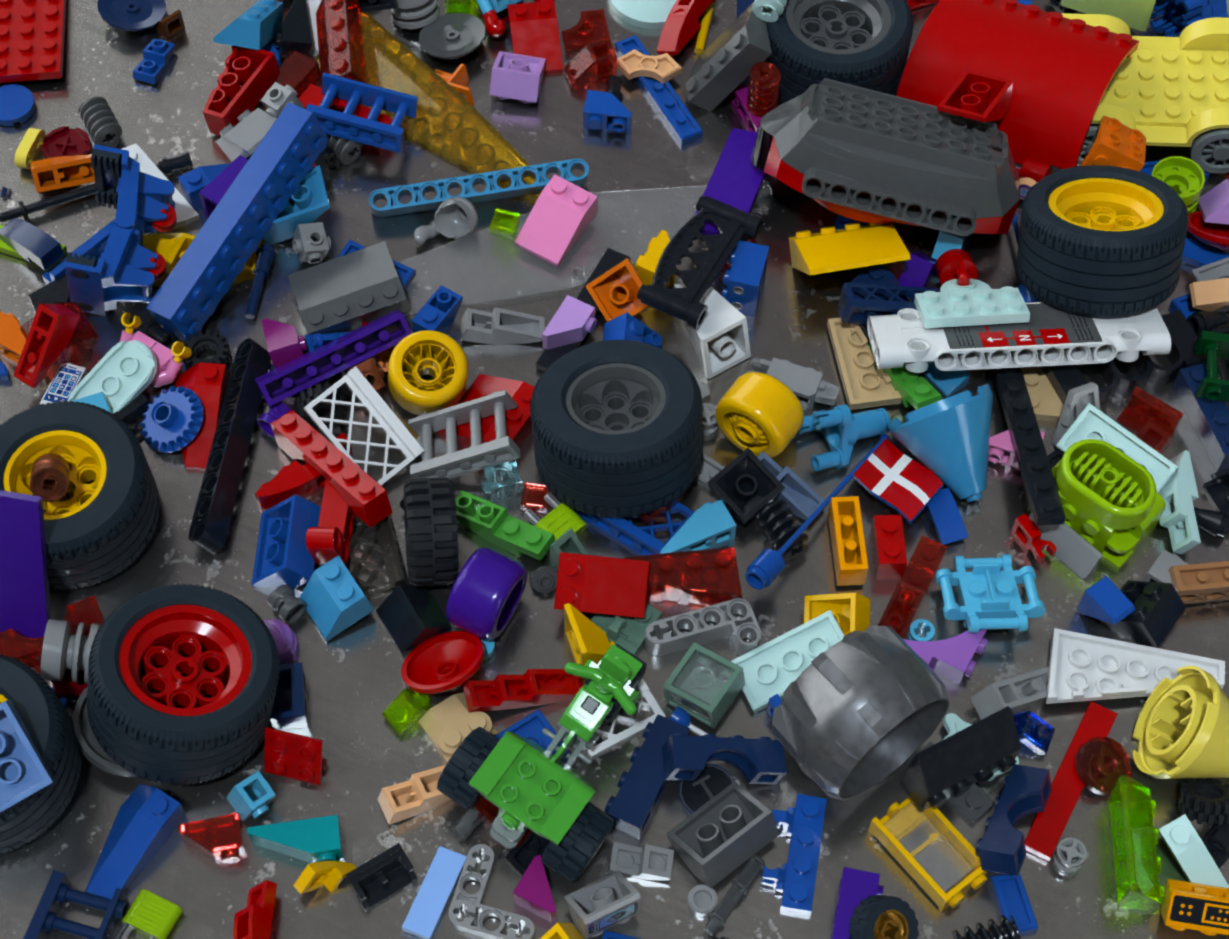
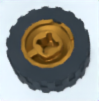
M871 895L867 899H863L858 907H855L854 914L849 922L851 923L849 935L851 939H917L919 937L918 919L915 917L914 910L909 907L910 904L902 901L901 898Z

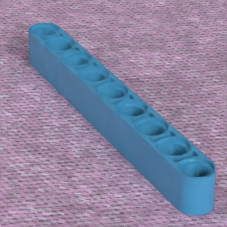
M576 158L374 190L370 194L369 205L375 216L385 218L436 210L444 200L451 197H463L474 204L539 194L550 181L547 178L549 173H556L559 177L581 187L588 180L589 166L585 160ZM580 169L584 172V175L575 177L571 171ZM530 176L535 179V182L527 185L522 179ZM502 180H506L511 185L508 188H500L497 184ZM477 184H482L486 189L483 192H476L473 187ZM452 188H458L462 191L458 196H452L448 193ZM427 192H434L437 194V196L432 200H427L424 198V195ZM405 195L412 198L407 204L400 203L399 201ZM379 199L387 201V204L382 208L374 205Z

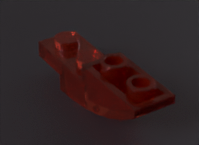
M923 535L921 536L878 626H890L902 639L905 638L931 587L935 573L943 560L948 546Z

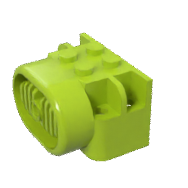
M1096 439L1081 440L1071 445L1059 462L1051 469L1065 513L1064 522L1102 553V559L1119 570L1156 528L1165 510L1166 503L1162 496L1157 493L1152 475L1142 465L1105 441Z

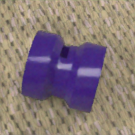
M280 401L270 406L268 413H263L257 420L258 425L265 433L275 438L270 423L288 413L291 409Z

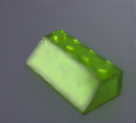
M1121 775L1107 798L1117 912L1154 914L1160 904L1164 902L1163 885H1159L1158 875L1161 873V858L1156 856L1155 847L1158 845L1159 833L1158 829L1153 827L1156 803L1155 800H1151L1148 787L1128 776Z

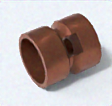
M53 453L44 454L34 461L30 477V490L34 496L42 497V501L54 502L66 494L70 475L67 461L60 455Z

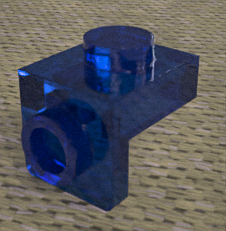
M1031 711L1013 715L1019 741L1038 755L1047 754L1055 728Z

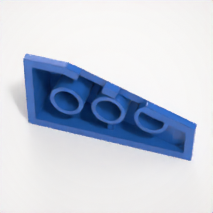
M139 784L118 811L85 893L109 900L112 899L116 888L122 889L125 893L186 818L181 803L156 787Z

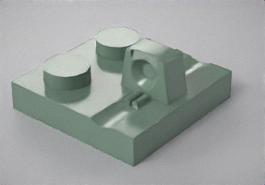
M647 604L645 618L595 613L591 621L606 632L609 642L614 641L615 645L619 644L636 656L645 643L647 626L654 621L660 620L662 618V611Z

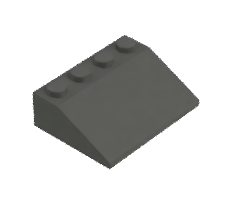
M753 3L698 56L686 82L689 103L711 112L772 54L766 22L756 17L752 9Z
M385 241L288 275L308 335L350 332L362 327V322L370 323L395 310H399L402 313L410 310Z

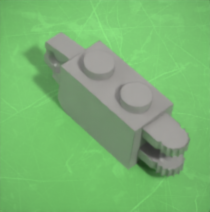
M754 357L750 363L754 371L749 370L747 373L759 371L778 379L796 395L803 410L812 409L815 402L833 406L836 403L840 387L822 380V372L774 357L772 361Z

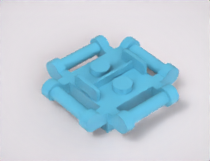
M1001 554L1000 557L991 558L954 556V572L944 568L935 573L936 583L940 585L945 605L943 607L944 617L947 620H963L964 628H968L969 633H978L979 630L990 629L1027 631L1028 618H1038L1046 612L1045 605L1039 598L1035 584V569L1031 566H1024L1019 570H1013L1010 554ZM965 569H972V572H966ZM1017 584H1024L1029 604H1022ZM952 586H955L959 605L955 602Z

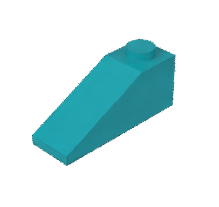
M338 815L247 827V834L253 845L310 863L344 860L341 825Z

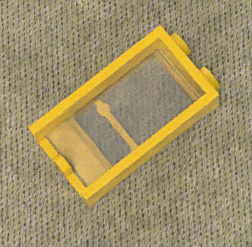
M908 796L901 804L898 802L893 803L882 819L879 820L877 817H874L871 820L868 829L869 833L880 841L936 903L941 912L948 906L952 909L957 907L965 899V892L970 888L975 891L987 881L986 874L988 871L982 870L981 860L976 855L975 848L938 809L930 807L921 812L910 796Z

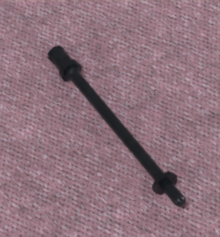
M188 151L169 158L166 156L161 157L158 164H155L167 176L172 175L174 171L193 166ZM96 184L87 185L24 205L22 200H18L20 207L1 212L0 222H6L22 216L27 222L29 221L28 214L96 194Z

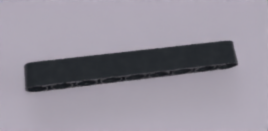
M251 338L245 339L238 346L188 535L190 541L211 554L220 551L227 538L262 394L254 379L267 373L271 362L268 350Z

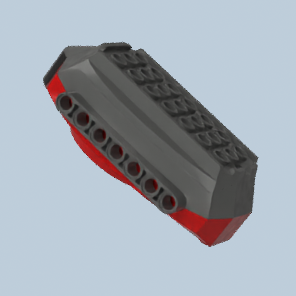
M824 78L818 85H811L803 94L776 107L760 120L750 157L751 162L758 170L813 198L828 210L841 216L867 223L887 224L897 222L936 229L960 236H968L972 233L1008 234L1020 200V177L1009 146L1008 135L997 129L995 121L984 123L937 111V106L827 78Z

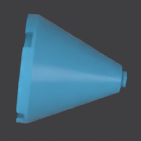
M989 384L977 387L978 395L973 396L972 392L967 390L907 413L905 416L907 422L901 424L898 418L887 423L890 433L924 466L938 476L944 485L949 487L960 500L966 498L967 503L982 498L981 492L985 491L987 486L993 392Z

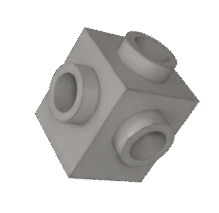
M277 82L271 86L260 100L267 108L265 112L275 118H278L288 102L304 108L296 97L298 93L291 86L286 84L284 87Z
M323 222L298 224L293 234L292 247L294 254H298L299 262H308L309 264L322 262L328 251L331 250V240L328 235L326 236Z

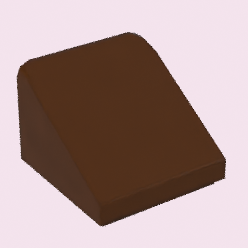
M177 10L159 22L156 28L157 32L166 40L185 28L181 11Z

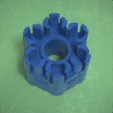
M1156 0L1153 8L1154 12H1152L1150 17L1153 19L1150 21V25L1153 30L1157 29V33H1164V37H1179L1188 25L1196 21L1214 17L1228 18L1226 0Z

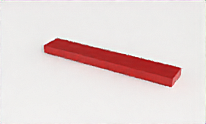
M1090 702L1051 784L1052 792L1044 812L1037 813L1025 839V848L1030 853L1048 862L1050 861L1085 786L1079 777L1076 767L1080 748L1089 741L1100 740L1105 742L1118 715L1117 713L1097 703Z

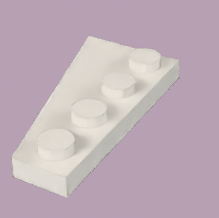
M137 143L122 148L129 151V157L140 163V172L169 181ZM175 188L172 200L175 202L177 223L172 230L200 219L199 214ZM157 232V233H151V234H163V233H166V232Z

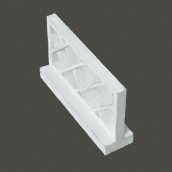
M356 366L303 408L335 447L356 465H364L363 471L367 473L368 465L383 467L382 478L377 481L381 486L425 451ZM343 384H346L352 392L351 402L335 400L336 390ZM332 394V400L325 399ZM355 397L359 400L360 403H355ZM319 403L331 404L330 418L318 417L312 408ZM335 405L351 406L349 421L333 419ZM354 407L365 408L368 411V423L353 421ZM372 418L377 422V424H372ZM323 422L329 423V429ZM333 423L349 425L347 440L338 439L332 434ZM352 426L368 427L366 442L351 440ZM371 428L382 429L386 433L385 444L370 442ZM389 439L394 443V445H389ZM340 443L347 444L346 450ZM350 444L366 446L364 461L354 460L349 455ZM369 447L385 448L383 463L368 461ZM388 449L399 450L406 459L399 465L388 464ZM387 468H394L386 474Z

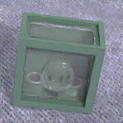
M694 642L663 685L666 703L675 708L677 706L683 708L693 718L715 729L745 685L743 668Z

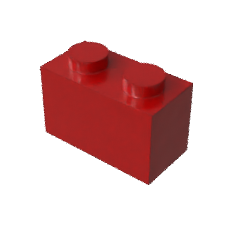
M874 515L870 536L875 580L903 579L907 566L902 515Z

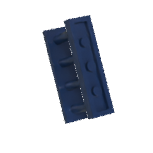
M53 870L23 939H48L50 932L55 930L86 939H112L119 920H122L128 911V899L123 890L116 888L111 900L74 890L65 873ZM70 901L105 911L106 913L99 929L60 918L59 912L63 903Z

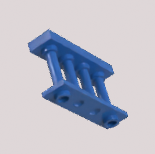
M323 73L322 94H324L321 104L320 106L308 104L306 110L313 112L325 134L400 153L403 147L404 128L400 127L405 116L416 118L418 97ZM334 98L348 101L343 112L329 109ZM358 104L372 107L367 119L353 115ZM381 110L395 113L390 125L377 122Z

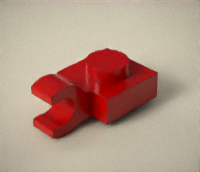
M1026 514L1016 518L1011 532L1027 552L1032 551L1034 558L1039 563H1042L1045 555L1041 552L1042 550L1047 551L1051 556L1055 555L1056 546L1050 541L1040 539V529L1034 521H1031Z

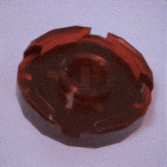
M1095 737L1087 740L1079 747L1075 756V768L1080 781L1094 794L1108 796L1119 793L1128 786L1132 777L1129 754L1114 739Z

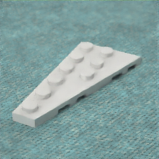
M1054 628L1051 638L1046 704L1150 696L1152 691L1165 677L1173 680L1180 675L1177 669L1185 666H1196L1210 673L1216 679L1221 689H1223L1225 685V661Z

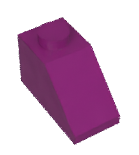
M267 318L261 320L267 350L275 369L304 355V351L308 350L304 335L299 336L295 326Z

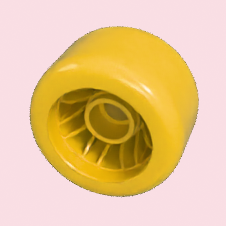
M424 330L404 337L393 349L388 363V385L394 400L404 410L418 416L457 405L463 397L467 386L469 373L467 357L462 347L452 337L442 332ZM423 375H431L434 379L424 380L421 377Z
M748 372L741 375L720 399L716 406L715 417L722 433L737 448L742 451L749 448L756 456L764 451L773 458L781 454L803 425L804 412L796 395L784 383L768 374Z

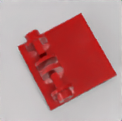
M265 727L264 772L321 785L322 770H325L327 766V759L323 758L322 755L323 740Z

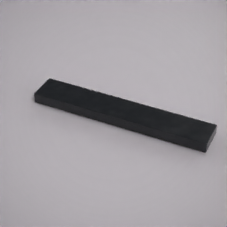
M607 248L576 298L595 307V319L600 310L587 290L586 285L626 258H629L631 262V257ZM582 341L549 350L544 349L536 362V368L545 372L557 359L578 348Z

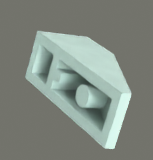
M1185 814L1158 830V833L1189 882L1229 888L1218 866Z

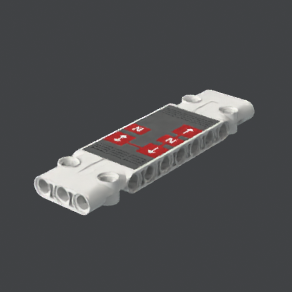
M1043 302L1026 303L1030 312L1029 322L925 329L918 311L912 308L901 309L897 315L868 316L867 319L868 337L877 368H903L905 363V368L913 373L927 371L929 363H934L936 368L941 371L1099 364L1110 362L1115 357L1123 362H1134L1138 359L1140 351L1143 355L1169 354L1171 351V336L1157 307L1129 317L1090 318L1057 310Z

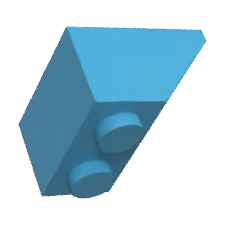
M336 556L313 572L299 597L306 603L307 612L326 641H329L374 611V608L339 556Z

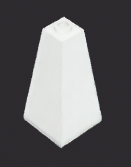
M681 279L673 282L674 288H687ZM712 287L709 288L700 302L708 306L707 314L701 327L695 330L686 325L687 322L684 321L707 379L751 357L746 317Z

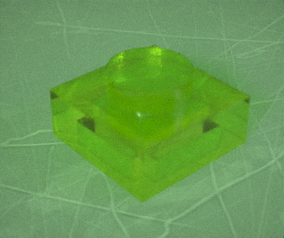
M496 208L489 227V234L514 240L520 222V213Z

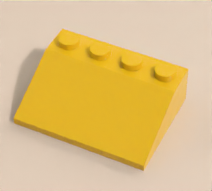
M860 223L845 224V229L836 230L834 226L820 228V233L811 234V230L796 232L795 237H789L792 268L808 275L911 260L909 251L894 225L890 223H869V225L860 226Z

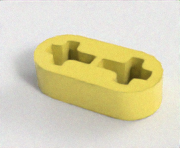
M32 127L27 130L15 153L14 162L16 167L31 169V162L37 161L41 153V145H43V139L46 136L44 130Z

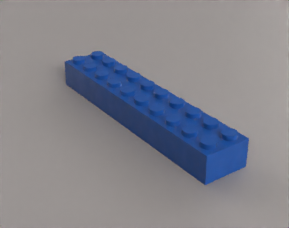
M287 103L146 307L165 331L173 332L175 337L183 341H190L189 336L191 334L195 337L198 336L197 331L202 330L203 325L209 316L214 313L222 297L229 291L230 285L237 275L242 272L247 260L257 250L258 244L264 235L271 229L273 221L284 210L291 195L297 191L300 182L307 172L312 169L317 157L325 150L329 139L313 112L292 103Z

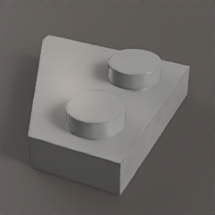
M1090 382L1068 391L1052 440L1053 446L1056 447L1057 443L1089 403L1100 410L1097 384Z

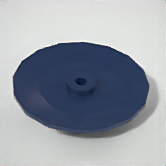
M164 0L97 1L98 13L103 21L112 27L125 31H141L152 28L163 20L166 15V2Z

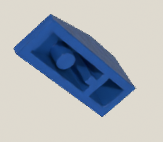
M231 163L200 166L178 177L182 196L195 211L203 208L199 192Z

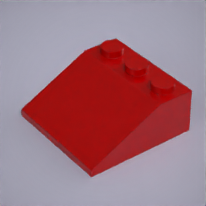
M479 374L458 404L490 395L496 391L506 390L517 403V408L505 411L506 434L520 448L532 432L530 403L534 386L524 381ZM494 415L481 418L482 444L496 439ZM470 422L456 426L457 444L464 448L471 446ZM446 429L438 431L437 434L446 438ZM510 461L498 465L506 468Z

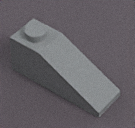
M1049 667L992 683L970 697L980 719L982 720L1007 706L1010 707L1012 713H1015L1046 700Z

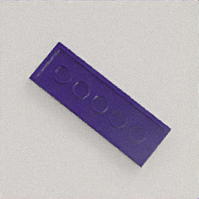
M732 128L703 196H709L750 214L767 175L764 172V168L769 154L768 149L772 135ZM706 222L704 224L705 229L699 231L703 235L721 234L712 222Z
M0 490V636L43 643L48 620L51 619L42 497Z

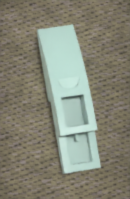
M1187 450L1170 459L1172 463L1178 466V469L1158 493L1166 503L1165 510L1159 520L1160 526L1168 528L1172 550L1180 555L1201 543L1193 501L1198 499L1199 495L1190 453Z

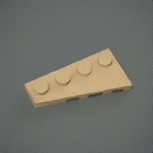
M841 317L828 319L827 327L850 410L901 404L902 397L892 386V380L888 373L884 372L883 369L877 368L873 352L868 346V340L858 324L843 323Z

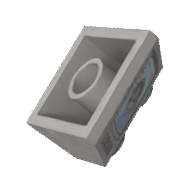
M619 870L564 896L573 923L584 939L597 937L604 930L616 924L626 923L632 916L640 913V893Z

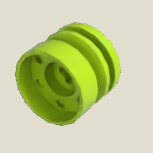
M1170 156L1160 160L1154 166L1151 176L1169 185L1180 196L1187 207L1188 215L1195 212L1205 183L1204 171L1199 164L1182 156Z

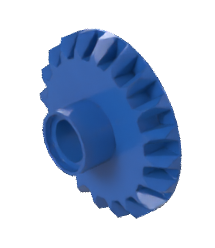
M180 385L179 387L170 386L168 390L161 389V394L158 396L153 395V402L147 404V411L142 413L144 421L140 423L143 428L141 434L145 437V442L154 450L162 453H172L186 447L198 434L203 422V405L199 396L189 388Z

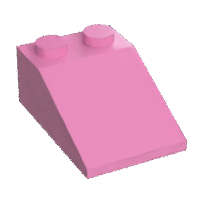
M554 175L540 193L515 240V245L558 267L597 215L598 196Z

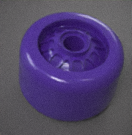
M481 547L477 549L464 564L452 587L446 605L447 620L454 626L480 639L487 641L496 639L508 625L522 598L528 578L526 567L519 561L492 548Z

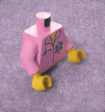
M125 312L121 316V323L126 329L122 330L119 342L140 341L154 352L157 360L155 377L144 391L149 393L156 388L173 383L183 365L182 359H187L191 356V349L186 346L184 347V343L180 341L174 342L171 349L140 331L134 333L133 330L141 325V319L135 315L133 322L130 324L131 313Z

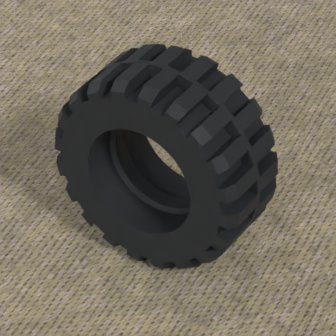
M447 477L409 479L404 483V522L409 583L414 586L453 584L458 576L459 567L456 501L453 481Z

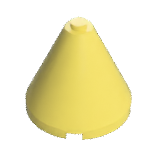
M1196 666L1181 667L1177 669V672L1180 673L1179 676L1173 680L1165 677L1156 686L1141 709L1133 733V738L1139 740L1138 752L1132 751L1134 762L1139 770L1156 779L1229 778V699L1210 673Z

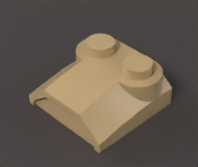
M464 692L454 694L432 707L418 721V724L446 764L462 741L474 729L482 727L493 736L498 734L492 725L491 718L482 711L468 712Z

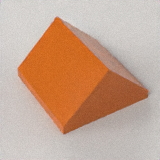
M626 258L586 285L587 290L607 322L626 312L636 318L651 307L637 299L638 291L644 283L629 258Z

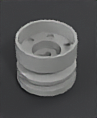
M397 0L398 7L390 9L394 24L404 29H419L428 26L440 14L438 0Z
M49 619L45 629L41 655L40 675L44 680L61 682L66 669H71L73 683H78L82 670L84 671V683L88 684L89 655L100 624L92 623L89 636H85V622L79 623L75 635L70 634L69 621Z

